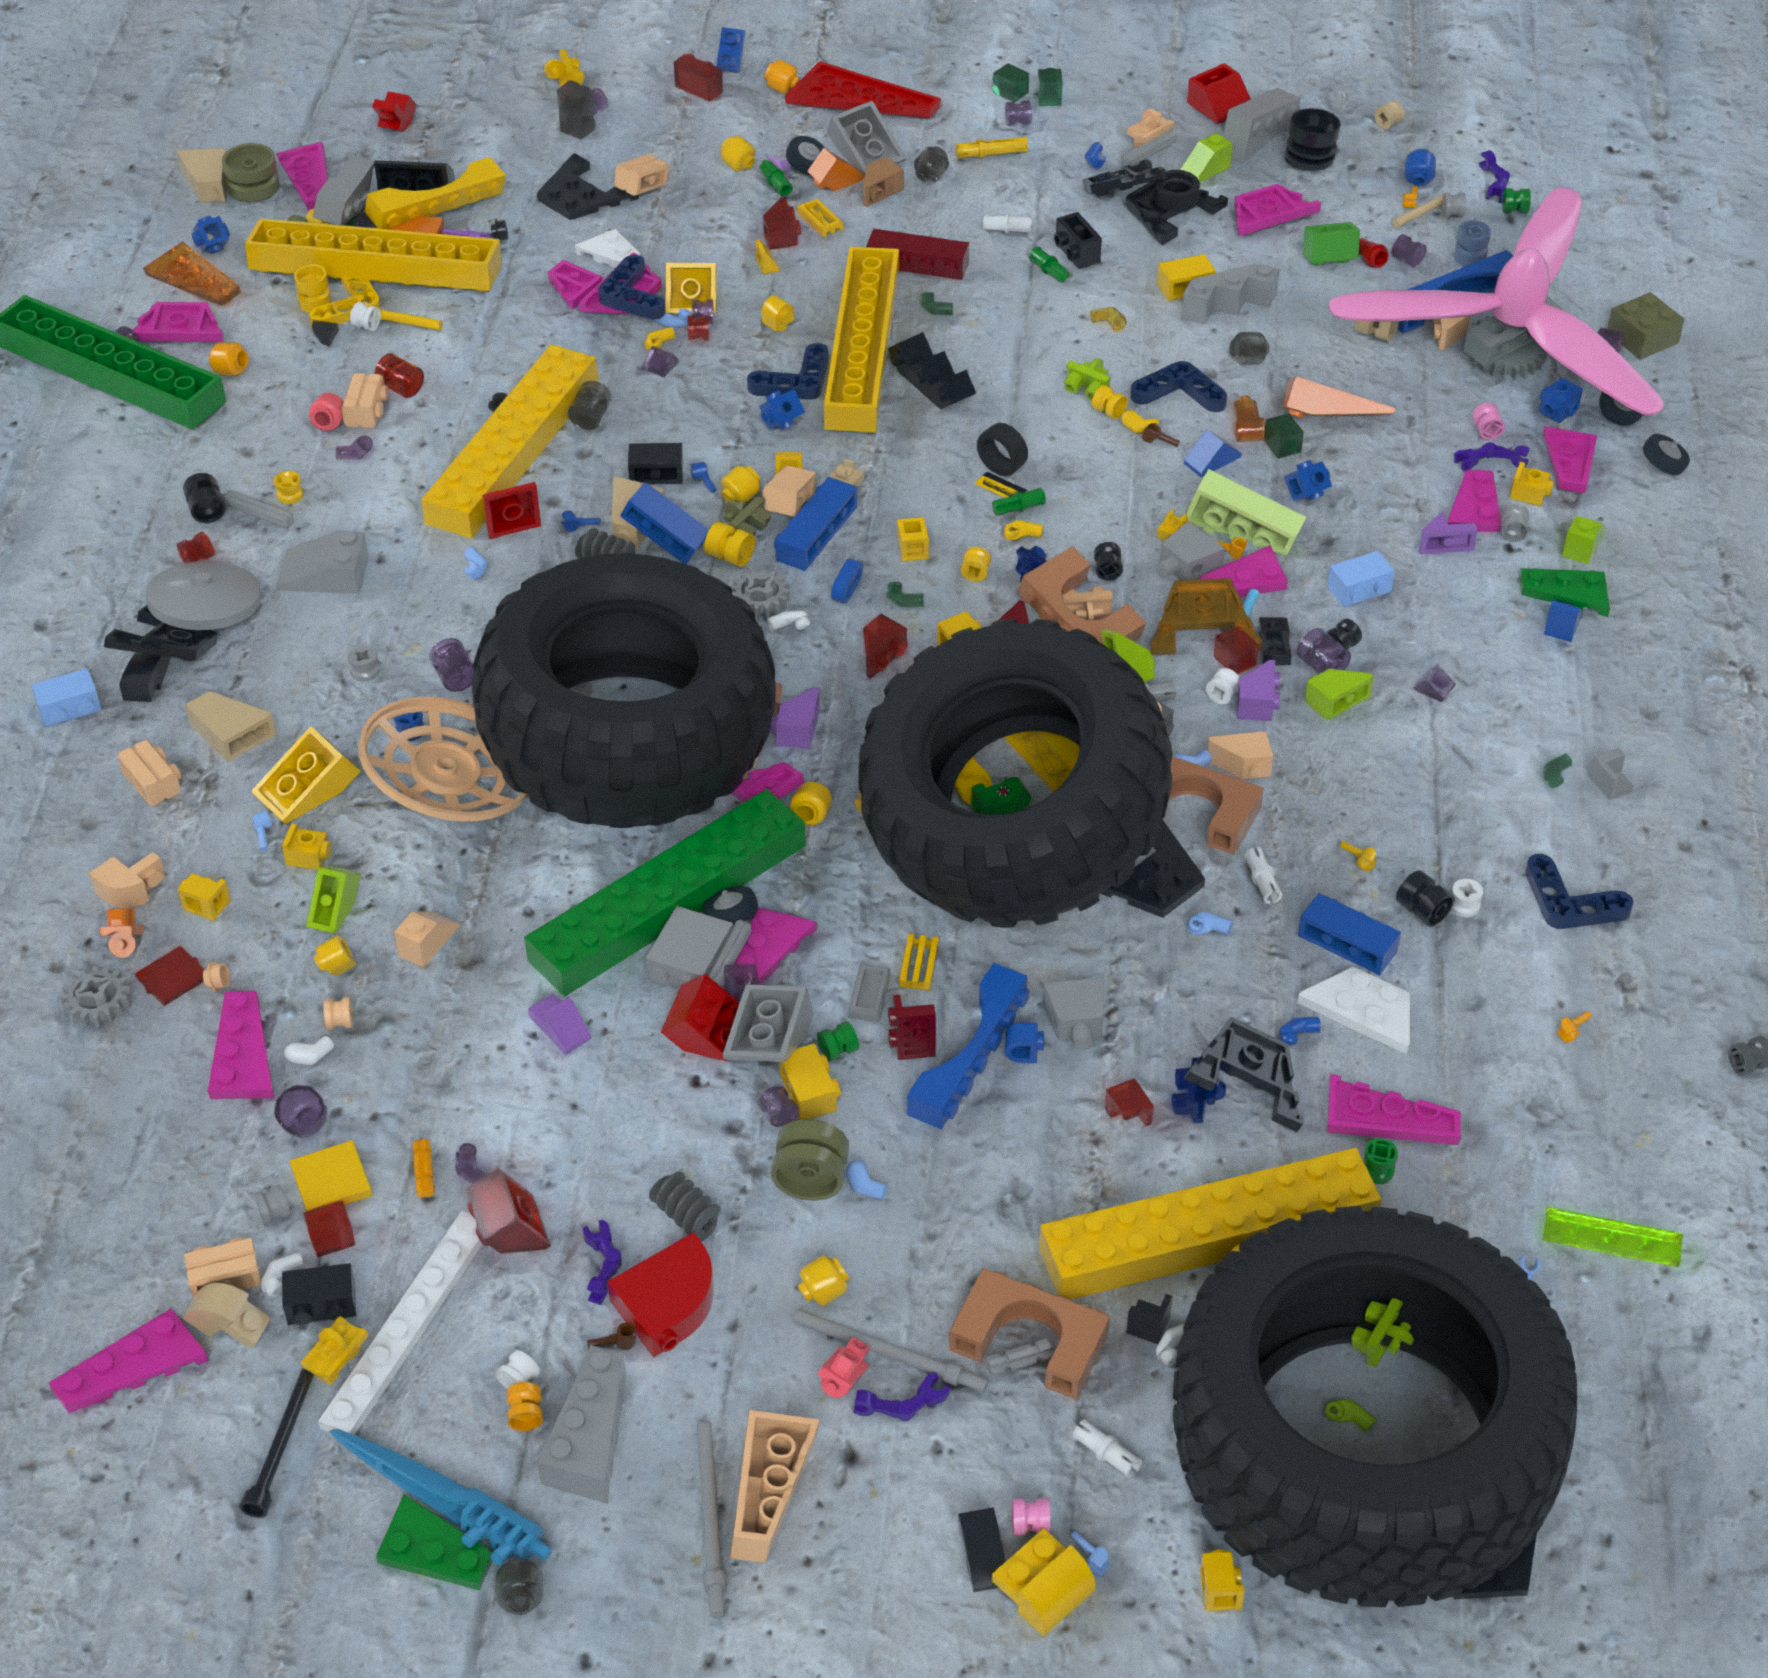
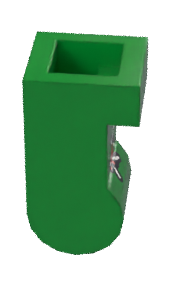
M1018 777L1007 778L1002 783L985 787L983 783L972 786L971 807L975 813L988 815L1013 813L1023 810L1031 801L1030 793Z

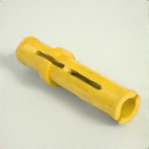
M1025 136L989 141L977 139L976 142L956 143L957 159L977 156L978 158H984V156L1027 152L1028 141Z

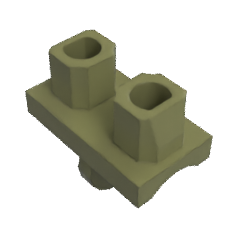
M759 495L746 507L743 501L736 502L733 500L728 501L723 507L725 513L723 518L729 525L733 526L735 530L741 529L752 533L754 536L757 530L749 524L752 523L760 530H763L768 525L771 515L762 508L764 499Z

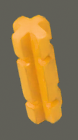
M424 1138L422 1140H415L412 1144L416 1178L415 1185L417 1196L420 1198L432 1197L435 1193L430 1141Z

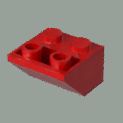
M1225 63L1189 78L1187 103L1216 124L1227 120L1229 109L1251 100L1240 73Z
M703 974L681 985L661 1033L682 1051L727 1061L728 1059L723 1058V1052L740 1003L707 974Z

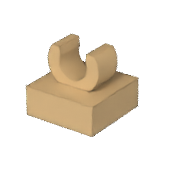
M846 458L843 460L844 464L841 463L828 476L857 487L864 480V472L855 469V462Z

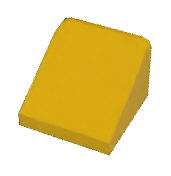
M760 239L756 240V261L761 272L768 274L780 271L773 254Z

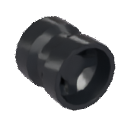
M1100 543L1094 549L1096 574L1102 580H1114L1123 573L1121 549L1116 543Z
M1346 618L1340 621L1335 628H1331L1324 633L1322 637L1323 645L1330 654L1339 657L1345 654L1349 647H1354L1362 640V632L1353 620Z

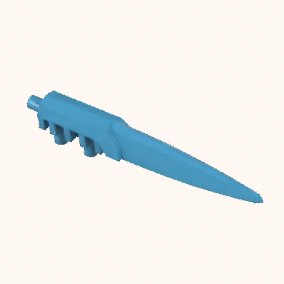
M339 1429L329 1431L335 1439L377 1472L414 1497L444 1514L445 1519L455 1525H461V1531L465 1532L462 1536V1542L465 1546L471 1548L478 1541L482 1542L485 1538H488L490 1540V1548L495 1550L491 1554V1559L495 1564L502 1565L514 1555H516V1562L520 1565H523L533 1555L544 1561L550 1557L553 1549L541 1542L543 1536L542 1527L480 1490L465 1488L410 1458Z

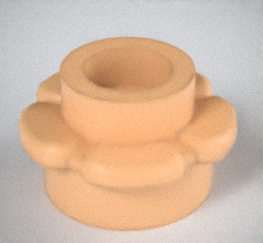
M210 962L207 969H204V983L207 987H212L214 992H219L220 988H226L230 984V973L225 963Z

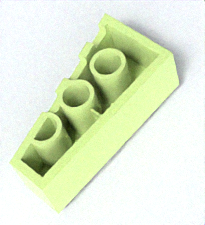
M1208 469L1197 488L1186 513L1189 521L1194 522L1196 526L1203 527V532L1214 534L1215 531L1230 535L1229 539L1232 540L1240 537L1252 541L1253 546L1260 548L1271 545L1274 552L1288 555L1306 519L1305 516Z

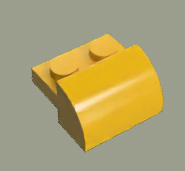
M1044 1528L992 1573V1582L1018 1605V1613L1044 1637L1096 1589L1093 1573L1080 1553L1071 1544L1065 1548Z

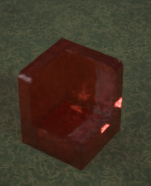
M1236 626L1215 636L1213 655L1225 668L1240 674L1257 665L1259 644L1239 626Z
M1135 1078L1106 1089L1105 1111L1110 1118L1121 1115L1124 1120H1129L1138 1116L1145 1126L1152 1124L1154 1105Z
M343 1200L304 1213L308 1234L317 1257L356 1245Z

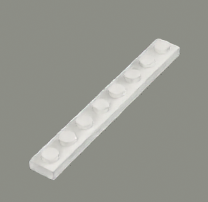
M465 1211L460 1212L319 1419L320 1429L327 1432L339 1429L353 1435L356 1434L492 1231L490 1221Z

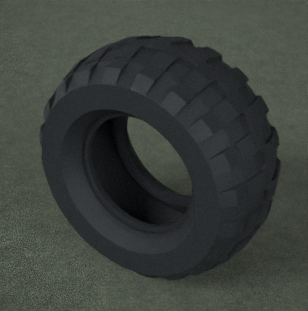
M622 553L589 556L558 564L547 571L529 577L521 583L520 590L507 594L496 607V614L486 625L473 663L472 695L477 730L487 751L490 753L494 765H497L501 770L503 779L515 791L528 794L530 802L538 808L547 812H557L567 817L568 820L588 825L596 824L610 826L611 828L663 825L675 822L676 819L686 815L698 814L712 807L717 797L729 795L736 790L742 783L745 773L753 768L755 759L759 756L769 736L771 721L775 711V664L762 627L755 620V613L744 599L734 596L732 588L720 579L707 575L691 565L651 555ZM637 677L666 683L678 688L679 691L647 700L612 701L582 695L570 690V688L584 682L603 678Z
M1016 619L993 621L991 626L975 630L972 627L960 630L951 635L952 639L943 642L937 647L930 646L913 658L914 663L904 673H897L884 688V701L882 704L872 708L865 725V743L860 746L858 786L861 793V811L864 822L885 863L894 870L900 881L907 888L933 905H937L961 920L972 922L980 918L985 922H989L993 927L1001 928L1015 927L1018 921L1032 920L1036 925L1057 921L1058 914L1067 912L1076 907L1081 912L1100 901L1099 894L1103 893L1111 885L1119 888L1134 873L1133 867L1137 858L1148 855L1158 837L1157 832L1160 828L1161 819L1166 814L1172 787L1170 767L1172 746L1160 707L1155 697L1145 686L1138 672L1115 651L1108 649L1088 632L1078 628L1067 632L1064 628L1060 627L1058 622L1036 619L1031 624L1017 623ZM1042 731L1061 735L1080 746L1075 766L1063 784L1046 799L1027 809L1008 814L988 815L968 811L951 802L955 782L964 766L977 752L1000 738L1021 732Z

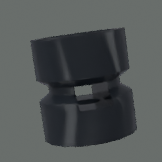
M197 473L187 478L183 485V492L195 521L208 524L219 520L224 515L226 506L217 480L208 473Z
M1422 870L1411 873L1402 882L1396 893V901L1408 911H1415L1418 919L1429 927L1439 924L1449 914L1455 902L1453 894L1444 887L1436 885L1435 880Z

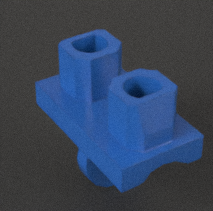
M722 27L716 65L717 70L740 73L745 30Z

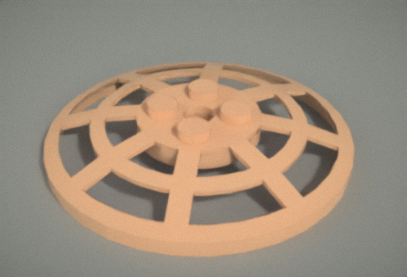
M440 697L407 698L389 703L378 709L365 723L358 745L359 758L363 769L371 781L383 793L411 810L443 820L461 822L482 821L509 813L517 808L528 796V794L522 792L515 799L500 795L505 786V780L501 770L497 765H494L479 733L473 736L458 729L441 726L440 713H448L476 722L472 704ZM427 712L429 725L412 727L399 733L388 720L403 714ZM378 727L391 739L385 748L383 759L367 754L369 739ZM423 735H430L431 741L423 742L417 747L408 741V739ZM442 736L455 738L468 744L463 747L457 743L443 740ZM398 746L411 756L409 764L392 761L393 753ZM479 750L489 759L493 766L481 767L479 760L474 754ZM373 766L385 769L391 781L402 792H398L387 784L377 774ZM395 772L410 774L417 784L411 788L407 787ZM496 776V784L491 792L477 786L480 777ZM430 791L443 795L446 803L423 797L422 794ZM469 792L482 799L459 804L457 796ZM490 802L502 805L484 811L463 812V810L485 806Z

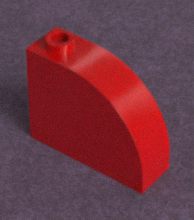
M694 1232L607 1281L610 1302L626 1322L632 1323L635 1326L634 1333L653 1358L662 1352L671 1351L679 1342L694 1333L706 1319L713 1302L714 1286L710 1256L706 1247Z

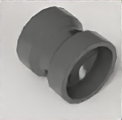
M1764 1036L1751 1038L1746 1044L1739 1042L1729 1047L1728 1056L1735 1072L1739 1075H1746L1753 1072L1756 1067L1759 1069L1768 1067V1040Z

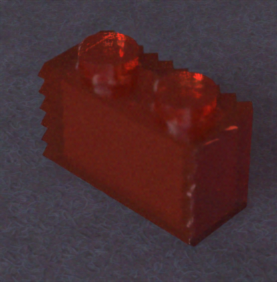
M684 54L673 62L675 88L678 87L682 91L686 90V92L704 98L707 101H712L723 92L722 69L713 66L711 62L701 61L695 58L693 54Z

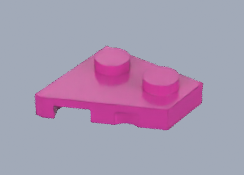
M562 260L548 271V280L572 309L579 305L578 302L602 281V276L565 260Z
M782 762L766 769L748 772L750 778L742 780V783L731 794L746 802L765 789H768L778 799H781L805 783L803 773Z

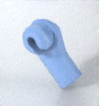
M469 547L464 552V556L469 561L470 566L469 568L465 566L464 571L470 579H478L483 576L488 562L475 547Z

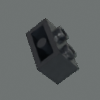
M1079 212L1056 218L1054 241L1056 246L1061 248L1066 254L1068 260L1072 261L1078 269L1101 263L1102 238Z

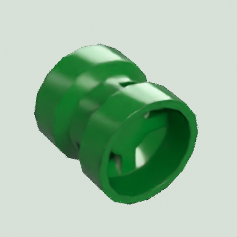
M1504 188L1502 195L1503 213H1512L1514 210H1518L1520 213H1529L1531 205L1530 189L1514 191L1513 188Z
M848 1021L837 1024L835 1030L825 1029L817 1032L821 1053L825 1054L828 1062L838 1059L843 1052L850 1054L859 1050L856 1032Z
M1376 1138L1369 1141L1364 1150L1363 1162L1374 1184L1388 1183L1393 1178L1398 1149L1395 1144L1384 1138Z

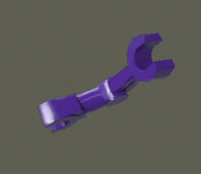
M1488 150L1481 153L1485 161L1479 162V166L1483 171L1490 170L1498 180L1497 183L1494 182L1488 187L1486 199L1490 200L1492 195L1499 196L1498 203H1502L1503 190L1509 182L1510 173L1496 163L1495 154Z
M1488 442L1482 445V448L1474 451L1472 449L1456 451L1453 462L1456 464L1462 461L1461 469L1463 471L1472 469V467L1479 463L1480 459L1485 457L1487 459L1493 457L1511 459L1512 464L1516 467L1519 466L1520 462H1524L1526 467L1529 459L1520 456L1527 457L1530 448L1520 445L1514 450H1510Z
M603 1219L598 1221L599 1233H592L588 1226L583 1227L585 1243L595 1251L600 1250L605 1257L598 1277H592L587 1287V1290L591 1291L588 1301L599 1305L606 1298L608 1292L607 1281L611 1280L622 1266V1254L612 1245L609 1225Z
M932 1373L919 1386L915 1396L902 1402L899 1400L877 1399V1396L870 1391L857 1390L853 1413L860 1416H870L874 1412H878L893 1418H899L902 1421H909L925 1405L931 1407L946 1401L950 1393V1387L947 1385L939 1391L932 1389V1386L938 1381V1375Z

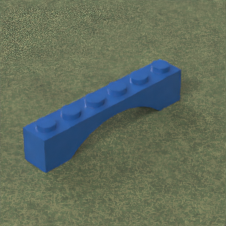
M1505 250L1407 290L1494 293L1499 274L1513 255ZM1425 320L1399 321L1397 329L1404 334L1423 326Z
M993 962L979 984V1006L982 1019L974 1038L964 1050L951 1060L921 1073L907 1095L908 1116L941 1130L948 1119L952 1120L955 1117L959 1108V1101L963 1096L967 1097L971 1092L977 1073L982 1074L985 1070L991 1051L995 1052L1000 1046L1002 1034L1005 1029L1014 1023L1018 1008H1023L1026 1005L1030 995V990L1027 989V975Z

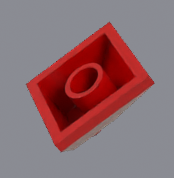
M535 482L482 495L489 539L541 527L537 485Z

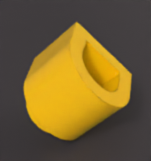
M773 295L763 304L762 323L774 331H784L787 329V324L794 321L793 306L780 297Z
M340 935L316 947L317 954L314 955V959L323 972L327 970L330 974L337 977L357 965L345 938Z

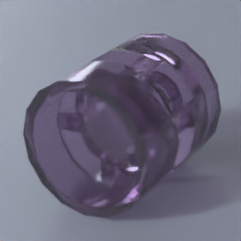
M1316 628L1308 632L1302 638L1297 648L1298 657L1308 666L1313 667L1318 674L1328 669L1345 670L1351 660L1349 650L1339 642H1336L1322 628Z
M449 638L438 642L432 647L429 659L445 689L459 692L469 688L472 685L474 668L473 662L463 643L458 639Z

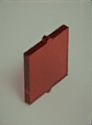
M181 946L134 973L135 978L145 987L146 993L152 994L163 1006H166L204 982V969L199 965L198 959L196 957L192 958Z

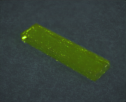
M1547 1207L1542 1240L1679 1267L1683 1233Z

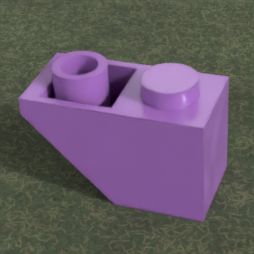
M1275 660L1265 662L1240 678L1237 719L1272 721L1273 709L1279 710L1280 692H1275V689H1279L1280 672H1275Z

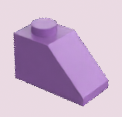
M813 687L780 705L778 716H773L771 723V733H776L777 746L811 749L820 711V688Z

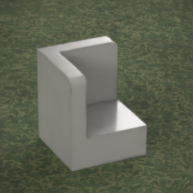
M1619 748L1595 756L1589 778L1608 800L1628 794L1634 788L1633 784L1621 772L1625 754Z

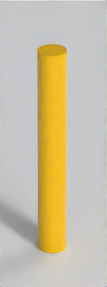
M380 309L381 320L439 331L443 326L441 320Z

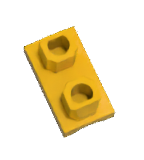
M560 49V60L551 59L546 62L544 66L546 76L551 79H558L560 87H581L584 73L579 71V60L569 57L566 50Z
M339 1316L330 1328L324 1327L319 1332L318 1337L320 1340L301 1361L302 1368L315 1374L316 1378L325 1383L333 1384L340 1376V1370L350 1359H354L361 1350L360 1346L368 1338L367 1330L355 1327Z

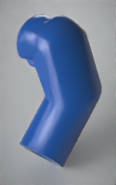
M1298 1017L1291 1019L1279 1029L1281 1041L1288 1045H1293L1298 1042L1297 1033H1320V1018Z

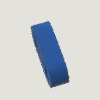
M853 559L846 560L833 583L831 591L832 600L842 603L849 601L861 580L863 562Z

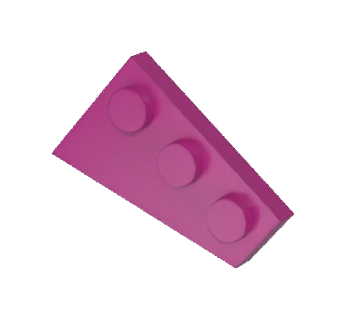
M1271 545L1200 576V579L1230 578L1239 597L1247 596L1250 589H1256L1260 594L1286 590L1288 580Z

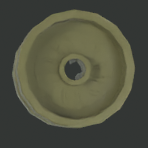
M257 143L240 144L232 147L223 155L222 165L227 191L232 198L239 201L255 202L267 199L278 191L280 187L279 176L276 169L275 154L270 147Z
M803 1119L788 1123L778 1133L776 1155L773 1158L771 1168L772 1181L778 1189L787 1195L802 1200L818 1201L837 1195L844 1183L845 1165L847 1164L849 1154V1140L844 1132L834 1125L823 1121Z

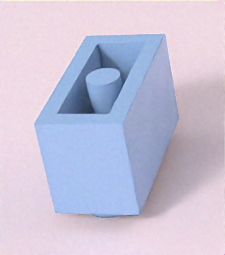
M1375 551L1331 565L1329 567L1327 587L1341 605L1345 607L1392 592L1395 571L1380 552Z
M88 668L31 684L45 727L102 711Z

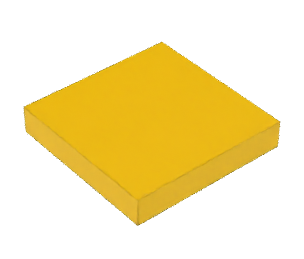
M353 1140L289 1160L308 1217L372 1196L369 1182Z

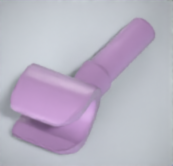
M773 155L768 157L777 169L786 170L788 173L791 172V165L786 158L778 160Z

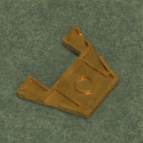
M1230 578L1174 580L1164 607L1162 619L1159 621L1156 629L1155 638L1151 642V654H1176V630L1234 628L1236 652L1261 651L1262 641L1260 636H1257L1250 617L1247 616L1243 603Z

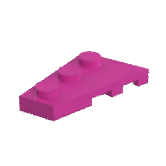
M1544 426L1543 437L1558 489L1586 493L1597 435Z
M1466 470L1447 521L1448 525L1475 523L1477 532H1500L1501 519L1493 471Z
M759 907L751 922L752 932L727 976V982L746 986V984L761 985L780 966L779 962L789 952L793 954L800 947V942L807 935L811 936L817 930V922Z

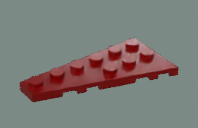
M821 61L785 95L786 104L849 110L873 101L879 113L931 118L941 107V98Z

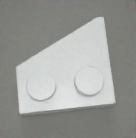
M616 229L575 244V253L577 255L591 254L594 261L606 263L613 268H616L632 252L640 256V252Z

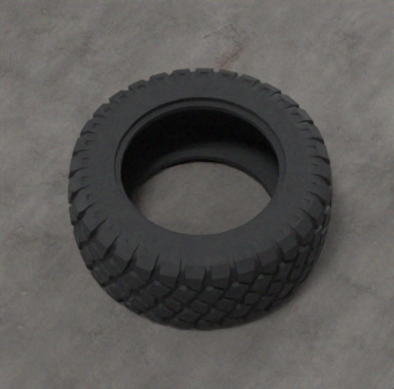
M1361 1206L1336 1207L1335 1213L1332 1214L1325 1209L1301 1214L1300 1221L1287 1218L1268 1226V1234L1262 1232L1255 1233L1240 1243L1239 1251H1230L1216 1265L1215 1274H1209L1199 1289L1196 1301H1193L1183 1327L1184 1332L1180 1339L1175 1361L1176 1367L1179 1370L1174 1371L1172 1399L1176 1400L1177 1404H1174L1173 1420L1174 1431L1178 1440L1176 1446L1182 1471L1187 1472L1185 1479L1193 1498L1197 1503H1204L1201 1507L1202 1514L1215 1531L1226 1532L1224 1541L1241 1557L1251 1555L1254 1567L1272 1578L1278 1575L1284 1576L1285 1585L1306 1594H1310L1312 1589L1320 1591L1321 1599L1347 1604L1349 1598L1357 1600L1359 1606L1386 1608L1388 1601H1394L1398 1607L1425 1604L1427 1596L1434 1601H1440L1459 1595L1464 1589L1463 1587L1473 1589L1491 1579L1496 1571H1502L1521 1554L1522 1548H1527L1550 1513L1567 1472L1576 1429L1577 1376L1570 1341L1566 1339V1330L1556 1310L1550 1307V1300L1536 1282L1528 1280V1273L1510 1257H1501L1498 1248L1480 1237L1469 1238V1231L1449 1222L1442 1221L1440 1224L1434 1223V1217L1412 1211H1408L1405 1215L1398 1214V1209L1375 1206L1371 1207L1369 1212L1363 1211ZM1395 1298L1402 1301V1306L1393 1325L1400 1326L1402 1322L1408 1323L1411 1326L1409 1333L1414 1338L1412 1345L1401 1341L1399 1350L1425 1360L1444 1373L1468 1399L1480 1427L1455 1448L1423 1461L1393 1465L1366 1463L1348 1459L1315 1445L1292 1428L1274 1407L1264 1387L1275 1373L1295 1358L1322 1347L1351 1343L1352 1334L1357 1326L1374 1331L1376 1325L1365 1320V1314L1371 1301L1389 1305L1391 1299ZM1385 1334L1380 1345L1388 1347L1394 1337Z

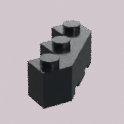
M924 332L888 348L890 360L896 366L898 372L940 410L976 394L967 370L955 374L945 350L933 355Z

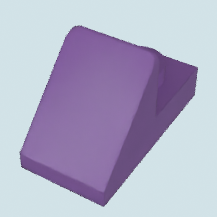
M1444 511L1440 512L1422 530L1419 553L1474 551L1477 535L1476 524L1448 525Z
M553 993L528 1008L529 1017L565 1055L591 1039V1034L570 997L561 1001Z

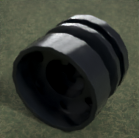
M1306 108L1293 113L1289 126L1290 136L1285 150L1286 159L1291 164L1307 170H1321L1331 166L1335 160L1336 142L1339 138L1341 127L1339 118L1326 110Z

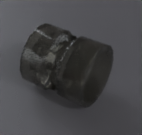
M586 381L583 383L568 410V417L571 422L584 430L597 428L612 400L609 389L597 381Z

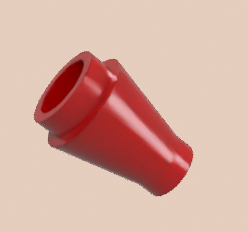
M1364 238L1359 240V254L1370 267L1380 268L1386 264L1389 253L1384 245L1368 241Z

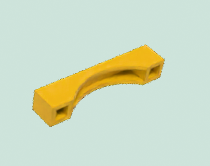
M491 157L471 162L467 170L458 179L440 188L421 191L385 188L368 193L365 213L378 229H389L417 216L436 215L502 194L506 174Z

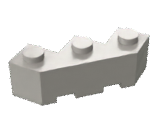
M1255 263L1192 279L1183 293L1181 318L1205 324L1213 310L1237 316L1245 302L1269 308L1277 294L1280 269Z

